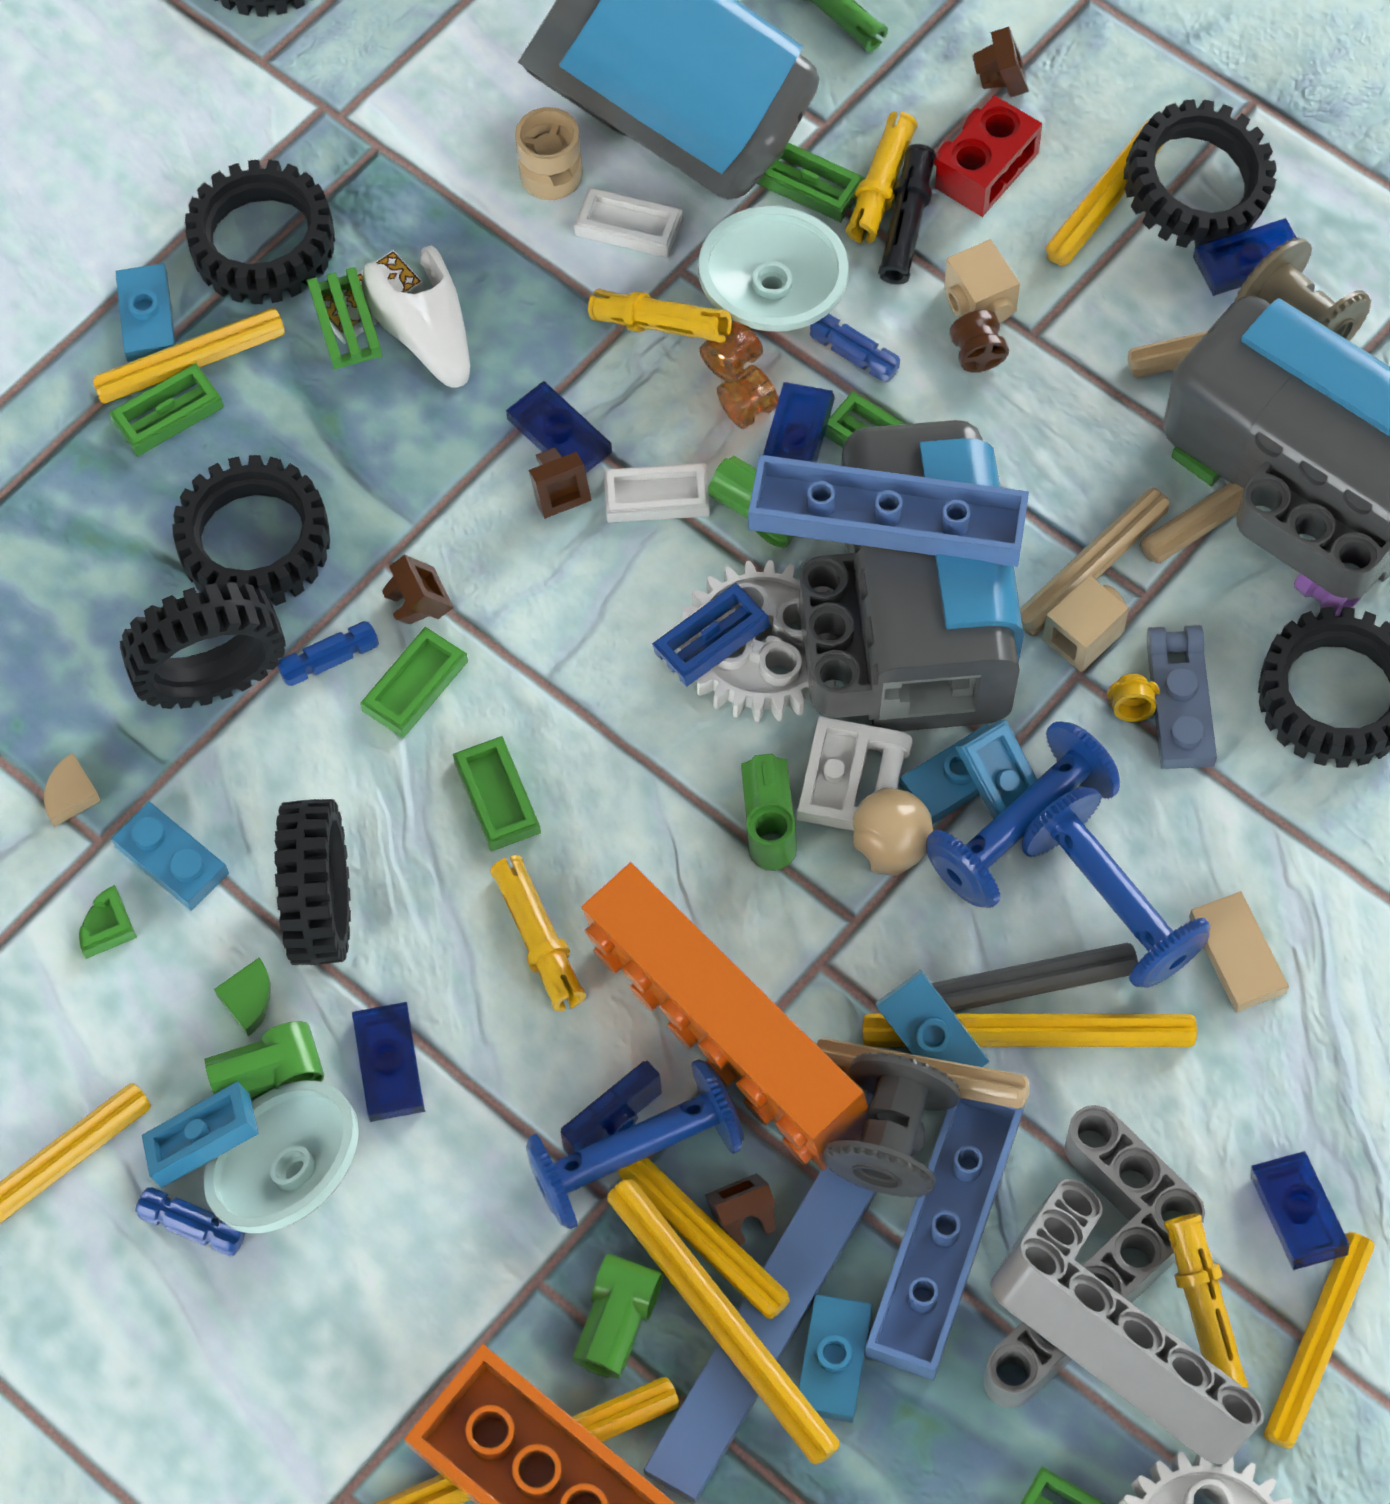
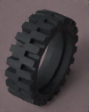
M1194 99L1184 100L1179 108L1176 103L1166 106L1162 113L1158 111L1142 128L1126 159L1124 179L1128 181L1125 186V192L1127 197H1134L1131 208L1136 215L1145 211L1146 215L1142 223L1149 230L1156 224L1162 227L1157 235L1158 237L1167 241L1173 233L1177 235L1176 246L1187 248L1190 242L1194 240L1195 250H1206L1211 243H1213L1216 249L1224 247L1230 240L1235 242L1240 239L1259 219L1275 189L1276 179L1273 177L1277 171L1276 161L1269 160L1273 153L1270 143L1259 145L1264 136L1259 127L1257 126L1251 131L1246 129L1251 119L1243 113L1237 120H1234L1230 117L1233 108L1223 104L1220 110L1215 112L1214 101L1203 100L1197 108ZM1189 137L1208 141L1225 151L1239 167L1244 182V195L1240 203L1230 210L1211 213L1192 209L1173 198L1160 182L1155 168L1156 153L1160 146L1170 140Z
M259 159L248 160L249 170L245 171L241 170L239 163L228 166L230 173L228 177H225L219 170L211 176L213 187L203 182L197 189L198 198L192 197L188 204L189 213L185 215V232L189 251L197 272H200L202 280L208 286L213 285L216 293L224 297L229 291L231 299L240 303L243 302L246 294H248L251 304H263V295L269 294L272 303L283 301L281 291L287 290L291 297L302 293L301 281L308 286L307 280L316 278V271L324 274L328 268V258H332L334 253L335 233L327 198H325L324 191L320 185H315L312 176L306 172L300 175L298 167L289 163L282 171L279 161L269 159L266 169H262ZM273 200L289 204L301 211L307 219L308 230L304 239L289 254L270 262L247 264L231 260L219 253L213 244V234L217 225L232 210L251 202Z
M249 455L248 465L242 466L238 456L228 459L230 469L223 471L219 463L208 467L209 479L199 474L192 480L194 491L185 488L180 496L181 506H176L174 510L175 524H172L176 551L182 567L190 582H194L199 592H202L204 585L216 583L219 590L226 582L237 583L238 588L243 584L252 585L254 590L259 588L264 591L266 596L273 599L275 606L285 603L284 593L290 591L295 597L304 591L303 580L312 584L318 577L317 566L324 567L327 560L326 549H330V530L326 510L319 491L315 489L312 480L307 475L301 476L299 468L289 463L284 469L281 459L270 457L267 465H264L260 455ZM253 495L277 497L294 507L300 515L302 522L300 538L287 555L269 566L252 570L225 568L212 561L203 549L201 538L204 526L217 510L235 499Z
M226 582L220 590L216 583L204 585L202 592L196 593L195 588H190L183 591L184 597L176 599L173 595L162 599L163 607L151 605L145 609V617H135L130 622L131 629L124 630L122 634L123 641H120V650L125 669L137 697L141 701L146 700L148 705L154 707L160 703L161 707L166 709H172L177 703L180 709L191 708L195 701H199L200 705L203 706L211 704L213 697L219 695L222 700L232 697V690L236 688L242 692L252 687L250 680L261 681L268 676L267 670H274L279 664L278 658H283L285 653L284 647L286 646L279 619L265 592L259 588L254 590V587L248 584H243L238 588L237 583ZM222 635H236L228 642L209 651L187 657L170 658L179 650L199 641Z
M1333 607L1321 608L1316 618L1312 611H1309L1300 616L1297 624L1292 620L1285 625L1281 635L1277 634L1271 643L1263 662L1258 685L1260 711L1266 712L1265 723L1269 730L1278 729L1277 740L1284 747L1290 742L1294 743L1293 754L1302 759L1305 758L1308 752L1315 754V764L1326 766L1329 758L1335 759L1336 768H1348L1352 759L1356 760L1358 766L1369 764L1374 755L1380 759L1389 753L1390 707L1375 723L1361 728H1335L1314 720L1296 705L1289 692L1288 673L1292 664L1303 653L1320 647H1345L1366 655L1384 671L1390 682V623L1385 621L1380 627L1374 625L1376 615L1365 611L1362 620L1354 618L1355 608L1343 607L1339 616H1335Z
M334 799L281 803L282 806L278 809L279 815H277L275 844L277 851H274V861L277 867L275 886L278 887L276 899L277 909L280 910L279 924L280 930L283 931L282 941L284 948H286L287 958L292 965H321L344 962L349 949L348 940H350L349 922H351V910L349 901H351L350 888L348 887V879L350 878L349 867H347L346 862L348 857L347 846L344 845L345 833L342 826L341 813L338 811V804Z

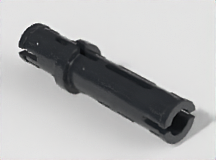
M912 144L906 148L901 178L895 182L892 194H895V204L882 262L878 269L880 278L890 284H905L910 279V269L924 207L929 205L932 197V189L929 183L936 154H934V149L924 144Z

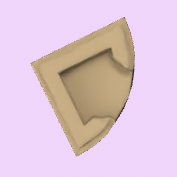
M74 753L65 757L54 768L45 786L44 805L53 827L101 801Z

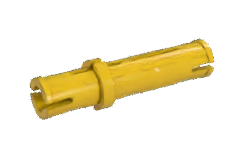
M897 111L890 113L887 117L885 129L868 174L858 184L855 191L857 203L845 230L848 237L858 243H863L866 231H868L865 239L866 243L870 244L875 241L884 212L891 208L895 199V194H892L893 187L905 159V150L910 145L918 127L915 118L906 112L900 113L897 125L895 124L898 117Z
M604 289L594 290L595 296L591 295L588 302V313L592 320L622 324L628 330L639 333L646 329L722 343L726 340L725 336H729L732 327L731 315L726 310L656 300L645 292L635 291L631 294H621Z
M519 855L510 856V861L513 865L510 868L505 857L496 862L491 867L490 872L502 893L529 952L526 961L533 972H538L555 1011L566 1010L563 1002L565 999H567L570 1009L574 1008L584 1001L586 993L569 962V946L564 939L558 938L525 868L523 858Z
M1193 1213L1170 1219L1164 1222L1165 1229H1167L1178 1273L1174 1275L1177 1288H1183L1202 1357L1246 1389L1249 1387L1241 1365L1237 1351L1238 1348L1218 1281L1222 1277L1219 1263H1213L1201 1213Z

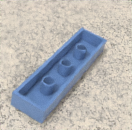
M759 455L748 511V528L754 531L934 556L936 554H943L1018 567L1029 491Z
M959 1098L958 1104L955 1107L947 1109L927 1167L936 1178L934 1188L928 1195H923V1197H917L865 1347L864 1357L934 1381L1022 1119L1024 1107L1016 1109Z

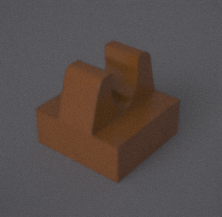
M1010 27L991 32L993 44L972 55L975 71L980 76L983 89L1006 87L1010 97L1029 92L1021 53Z
M554 447L536 454V460L540 466L530 469L529 474L536 503L544 519L592 501L585 467L577 452L562 457Z
M403 555L389 566L393 577L385 585L382 593L385 598L395 602L403 597L405 599L403 606L393 613L396 620L412 624L429 616L440 619L454 608L434 566L407 555Z
M757 1173L705 1194L712 1216L739 1246L746 1243L741 1232V1226L744 1218L748 1216L758 1218L759 1225L766 1234L772 1233L775 1230L773 1206L776 1205L769 1184Z

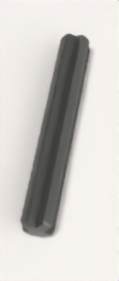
M1122 943L933 982L932 985L951 1010L957 1012L1130 976L1131 971L1138 963V958L1131 943Z

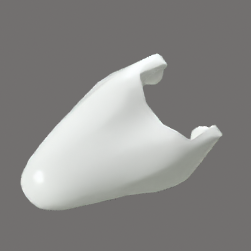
M432 245L423 247L421 250L420 263L424 267L433 288L417 294L395 291L380 266L376 262L367 263L364 266L362 288L368 309L386 331L402 342L443 384L451 388L465 385L470 375L467 336L457 291L438 250Z

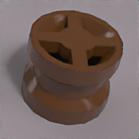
M978 310L967 313L958 318L950 327L949 334L955 346L960 347L958 359L965 371L978 373L990 370L1005 361L1009 355V347L1006 340L998 335L1000 330L999 320L992 311Z

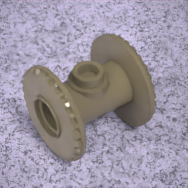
M1300 237L1292 238L1290 241L1287 240L1271 251L1249 274L1235 298V301H1237L1241 297L1256 296L1270 304L1279 298L1348 341L1361 328L1371 307V299L1363 290L1354 291L1336 303L1323 291L1314 292L1315 284L1302 273L1310 259L1312 247L1307 240Z

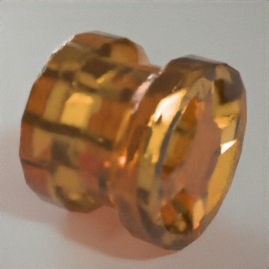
M732 321L729 336H725V342L718 343L706 340L699 347V353L707 367L716 376L729 383H735L743 375L746 363H754L763 354V346L756 334L747 325Z
M750 365L741 372L740 378L735 382L725 381L717 387V396L724 411L733 423L741 429L751 426L755 422L756 416L761 412L769 414L779 407V398L773 384L764 372L755 365Z

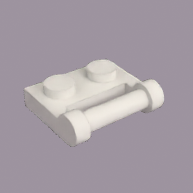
M818 716L797 810V820L854 831L853 816L858 808L855 805L867 749L879 751L882 754L875 792L882 788L897 789L903 759L908 758L911 752L912 737L898 730Z

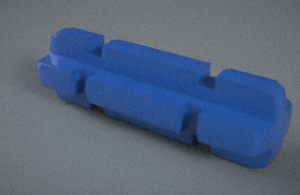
M830 313L810 325L811 338L824 346H827L829 343L832 344V351L861 369L871 368L869 374L882 382H889L897 373L900 367L898 355L886 348L877 349L879 345L877 342L847 324H843L841 327L838 325L840 320Z
M363 621L349 627L346 634L338 632L302 649L303 653L300 655L293 653L280 659L277 667L283 681L288 686H294L307 680V675L312 672L318 675L354 658L353 653L363 654L376 648L379 645L378 637L373 626L369 622Z
M148 1187L143 1191L136 1205L135 1212L140 1219L156 1226L162 1222V1225L165 1226L164 1229L203 1246L210 1243L213 1246V1250L227 1256L236 1255L245 1237V1232L228 1227L225 1223L219 1221L214 1213L177 1197L171 1201L167 1193L153 1187Z

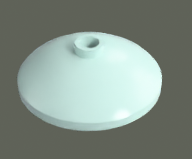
M780 206L749 208L722 220L705 238L698 261L699 281L710 303L718 310L728 311L732 321L763 331H790L809 326L821 320L842 299L847 287L849 274L846 250L841 240L830 227L808 213Z
M297 1081L279 1086L278 1089L274 1088L252 1101L259 1134L207 1163L204 1175L205 1197L213 1213L228 1227L245 1233H264L287 1227L313 1213L328 1200L341 1184L356 1151L359 1134L358 1120L351 1103L339 1090L329 1084L319 1081Z

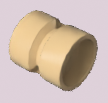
M551 107L535 109L524 115L517 124L515 133L519 157V173L523 187L531 195L543 200H557L567 197L577 189L581 183L583 173L580 135L576 120L568 112Z

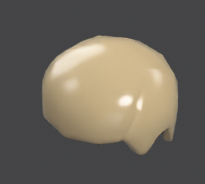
M882 788L865 797L853 816V827L855 829L853 833L854 849L862 852L868 858L872 872L897 876L914 867L925 857L927 853V838L933 832L932 819L927 807L914 794L894 788Z

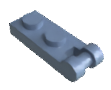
M1201 625L1185 626L1184 631L1166 632L1165 627H1148L1147 654L1150 680L1155 682L1160 689V694L1155 695L1156 711L1154 712L1161 769L1214 767L1217 753L1204 656L1203 628ZM1167 653H1185L1186 663L1168 664Z

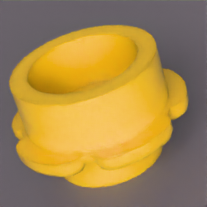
M1127 674L1109 687L1107 698L1111 700L1110 706L1113 708L1117 718L1126 722H1139L1148 719L1156 711L1155 695L1160 694V689L1155 682H1148L1140 674Z

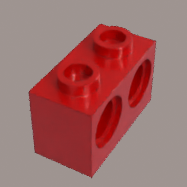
M994 95L982 109L976 108L970 113L964 123L962 132L953 141H945L938 150L934 159V166H936L935 189L983 217L1039 154L1043 123Z

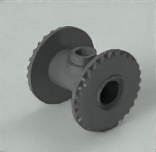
M869 1052L868 1054L862 1053L860 1056L857 1055L850 1064L849 1074L860 1087L873 1094L867 1118L859 1141L840 1140L825 1146L823 1152L825 1165L846 1181L878 1193L910 1198L928 1195L934 1188L936 1178L930 1169L911 1158L922 1149L925 1143V1129L921 1118L924 1110L938 1111L955 1107L960 1098L958 1084L954 1083L955 1081L949 1078L946 1073L916 1059L882 1052Z

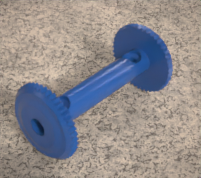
M1056 721L1047 728V733L1045 734L1047 735L1048 746L1051 748L1050 751L1053 753V756L1057 758V763L1049 768L966 845L959 841L957 837L955 838L944 830H934L928 835L927 854L931 864L942 880L966 902L982 908H993L999 903L1001 893L997 887L998 885L995 883L996 880L992 878L993 875L989 873L988 868L1023 837L1030 823L1056 799L1076 789L1079 785L1097 789L1102 796L1101 798L1104 799L1112 798L1118 793L1120 777L1115 762L1102 744L1080 726L1069 722Z
M1082 787L1074 789L1052 802L1030 823L1023 835L1022 850L1026 856L1035 857L1040 854L1043 855L1058 845L1064 849L1069 858L1148 951L1131 971L1130 982L1135 987L1148 988L1155 986L1179 971L1200 952L1209 939L1211 925L1206 918L1201 917L1185 923L1173 931L1100 842L1085 827L1084 823L1088 822V819L1091 818V815L1095 813L1094 811L1100 805L1101 794L1095 788Z
M700 1059L691 1063L693 1077L700 1093L699 1096L555 1162H552L538 1134L529 1136L526 1151L532 1172L549 1209L561 1226L572 1229L578 1225L567 1195L568 1193L715 1126L719 1136L732 1154L741 1150L744 1135L737 1111L725 1085L710 1063Z

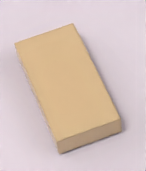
M1241 891L1191 910L1189 915L1190 921L1202 917L1206 918L1211 925L1210 936L1204 945V949L1236 1013L1287 993L1289 985Z

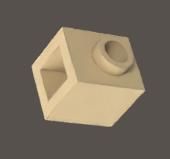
M991 239L947 258L944 287L949 305L957 316L978 310H989L994 312L999 323H1002L1013 313L1017 312L1020 282Z
M1089 575L1046 615L1042 640L1082 673L1124 633L1129 607L1125 604L1123 597L1118 591L1109 585L1102 586Z

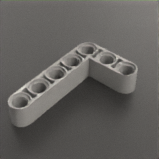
M1085 1106L1078 1110L1071 1119L1064 1147L1066 1157L1129 1222L1082 1266L1132 1303L1175 1262L1172 1245L1161 1214L1170 1210L1179 1211L1184 1215L1201 1213L1203 1223L1205 1208L1198 1194L1113 1112L1102 1106ZM1088 1130L1096 1131L1105 1138L1107 1144L1098 1148L1088 1147L1082 1143L1078 1134ZM1127 1170L1138 1171L1144 1175L1148 1185L1143 1188L1129 1187L1120 1178V1173ZM1128 1248L1139 1249L1147 1255L1150 1264L1141 1268L1131 1267L1125 1263L1121 1257V1252ZM1022 1322L989 1355L983 1380L985 1392L999 1406L1006 1408L1020 1407L1032 1399L1072 1359L1057 1347L1042 1341L1036 1331ZM1004 1364L1017 1365L1026 1373L1027 1381L1018 1386L1006 1385L999 1379L996 1370Z
M1073 1179L1062 1180L1029 1220L996 1271L990 1284L993 1295L1005 1309L1199 1456L1211 1463H1227L1263 1423L1264 1413L1261 1405L1248 1390L1074 1260L1101 1217L1103 1208L1096 1193L1088 1186Z

